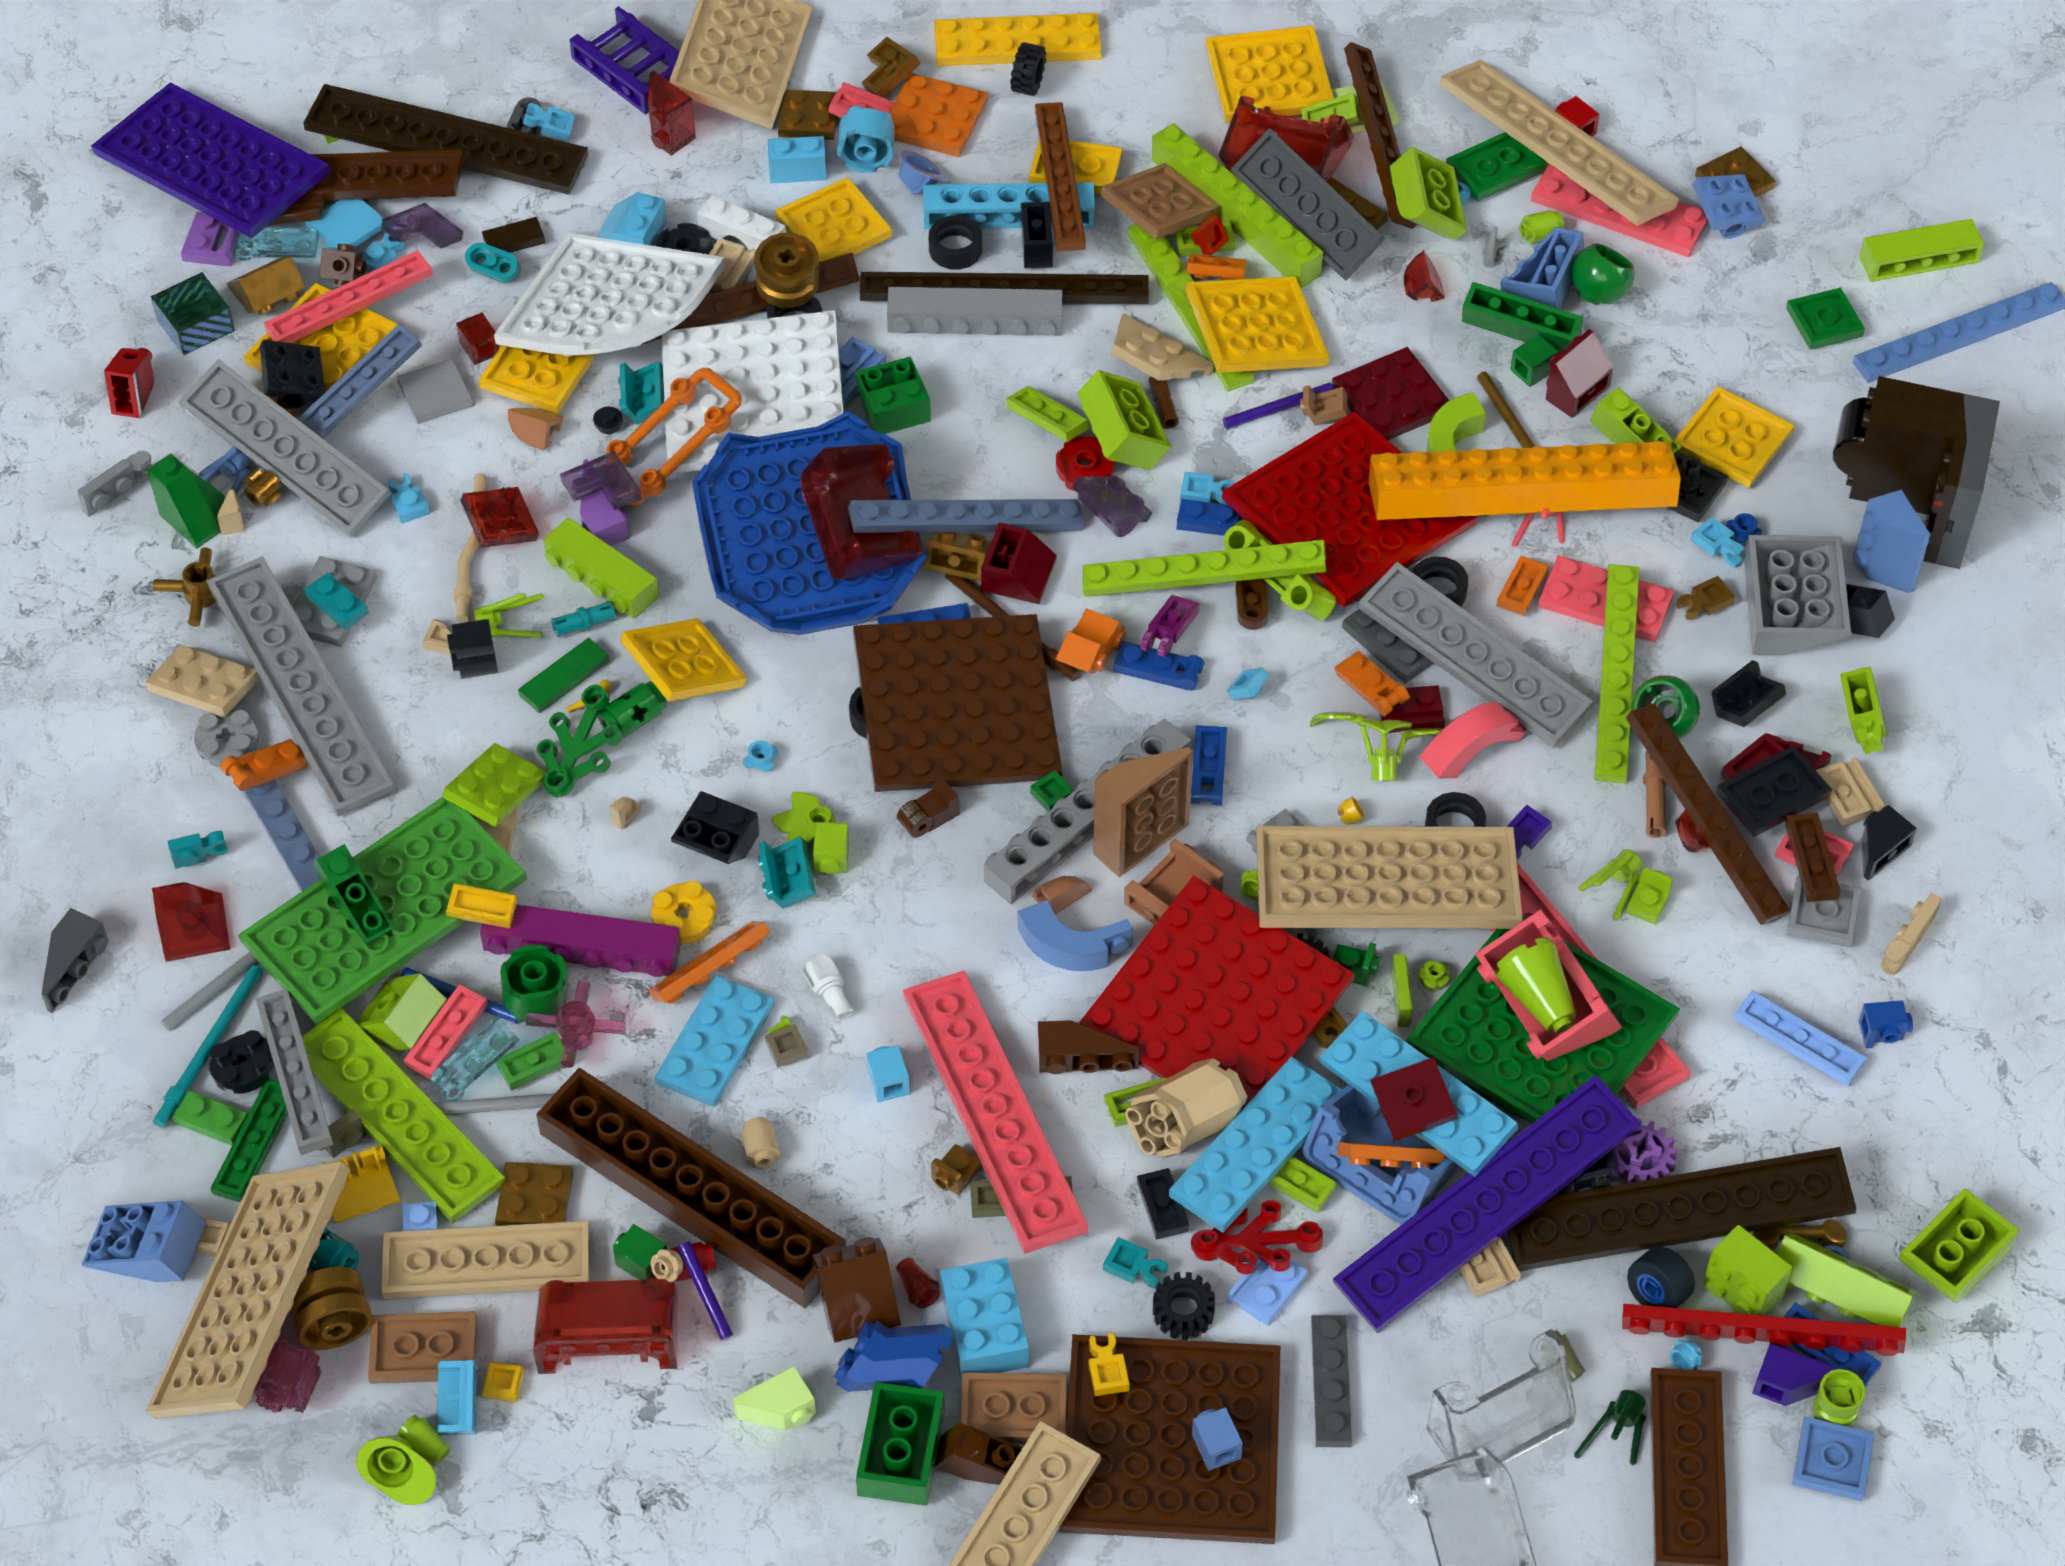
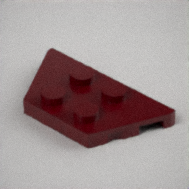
M1765 733L1724 765L1721 775L1723 780L1726 781L1792 745L1797 748L1815 770L1828 765L1832 755L1826 751H1822L1821 755L1803 750V744L1784 741L1780 737Z

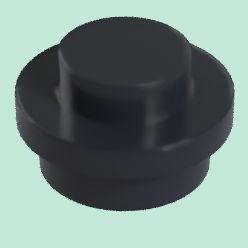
M607 406L598 409L594 413L593 422L601 433L613 434L620 429L623 423V416L619 409Z

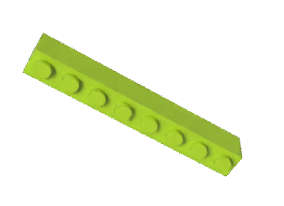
M1173 123L1152 136L1151 160L1157 165L1166 163L1220 204L1221 209L1218 216H1220L1221 221L1231 222L1232 230L1285 277L1295 276L1300 288L1321 276L1323 251L1176 124Z

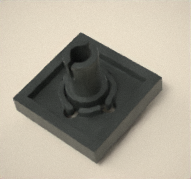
M1677 452L1674 454L1681 476L1678 498L1683 499H1678L1677 507L1667 508L1699 523L1727 484L1728 476L1702 464L1698 458L1695 461V457H1687Z

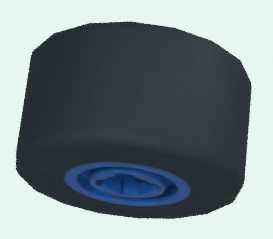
M1661 1246L1651 1248L1628 1269L1627 1281L1629 1289L1641 1305L1678 1308L1694 1293L1695 1280L1688 1263L1670 1248Z

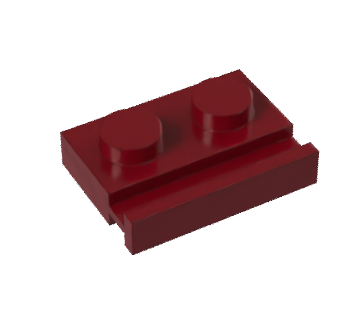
M1439 685L1405 688L1410 695L1409 700L1403 704L1398 703L1393 706V711L1386 716L1379 713L1380 721L1400 720L1412 723V727H1399L1388 733L1417 728H1445L1446 721L1443 715Z

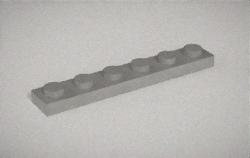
M283 989L255 998L300 1154L304 1155L334 1145L288 990Z

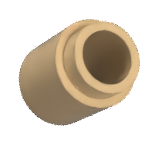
M755 1117L746 1121L743 1125L741 1137L748 1164L759 1169L771 1167L780 1158L773 1125L763 1117Z

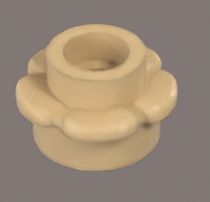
M659 1250L651 1259L652 1272L661 1282L667 1281L671 1283L675 1281L683 1270L681 1256L674 1250Z

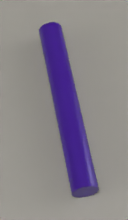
M690 1241L677 1246L720 1340L731 1337L733 1335L731 1328Z

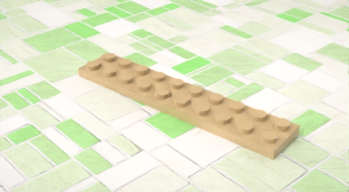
M1480 59L1441 76L1440 86L1636 226L1677 208L1679 198Z

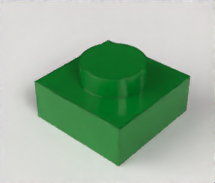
M1055 770L1030 786V794L1047 812L1053 809L1055 803L1060 798L1067 797L1074 792V789Z

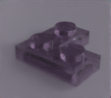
M426 203L382 219L381 229L400 243L422 234L442 249L462 241L463 230Z
M615 451L560 473L561 482L574 502L601 490L614 510L642 499L640 489Z

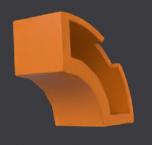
M1086 608L1076 627L1071 631H1067L1055 660L1090 674L1097 671L1102 672L1114 649H1119L1121 642L1125 640V626L1120 621Z

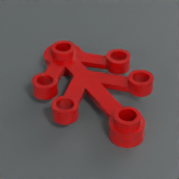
M1267 1200L1261 1205V1214L1239 1234L1228 1235L1237 1225H1243L1247 1222V1207L1223 1233L1216 1228L1196 1232L1191 1238V1249L1200 1260L1212 1261L1220 1258L1236 1267V1270L1241 1274H1251L1256 1270V1257L1268 1263L1274 1271L1283 1272L1290 1267V1253L1281 1248L1271 1250L1266 1245L1296 1243L1299 1250L1313 1253L1320 1250L1323 1245V1231L1317 1223L1307 1221L1302 1223L1297 1230L1262 1232L1271 1223L1277 1222L1281 1218V1204L1275 1200ZM1230 1248H1241L1245 1251L1236 1253Z

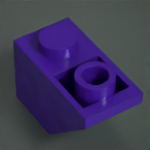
M1770 1343L1752 1394L1787 1406L1816 1395L1824 1375L1832 1370H1837V1368L1830 1366L1822 1359L1808 1358L1795 1353L1789 1347L1776 1346Z

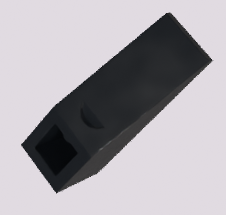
M1846 584L1851 632L1853 634L1880 638L1895 620L1887 592L1880 589Z

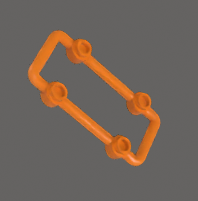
M700 368L688 379H675L670 385L671 396L625 441L613 440L608 444L607 458L598 466V469L603 476L605 488H611L615 497L625 506L636 507L648 496H658L663 493L667 486L666 479L713 433L720 434L729 428L731 424L730 416L740 407L742 396L712 369ZM706 379L724 394L729 401L722 408L710 407L704 415L705 425L658 471L653 469L644 471L640 477L641 487L633 495H630L608 473L615 466L622 467L627 465L632 460V450L679 404L685 405L693 401L697 394L696 387Z

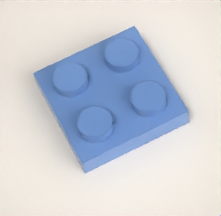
M1804 1416L1792 1485L1863 1501L1875 1433Z

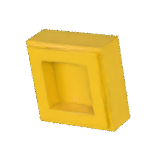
M489 1361L482 1389L483 1398L517 1402L525 1372L524 1366Z

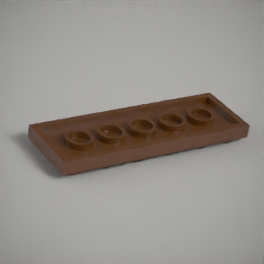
M463 150L310 154L328 163L331 173L303 196L323 194L325 200L456 196L465 161Z
M1651 1367L1650 1413L1654 1566H1728L1721 1372Z

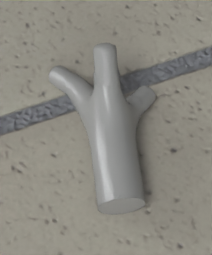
M1492 226L1490 236L1485 231L1480 233L1484 238L1486 246L1483 264L1486 267L1494 266L1497 250L1506 246L1505 241L1497 242L1498 227Z

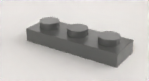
M1360 609L1343 620L1342 628L1405 684L1428 668L1429 660Z

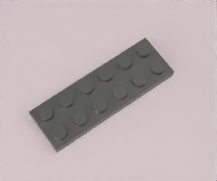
M1270 128L1231 169L1245 185L1322 250L1323 260L1345 281L1386 239Z

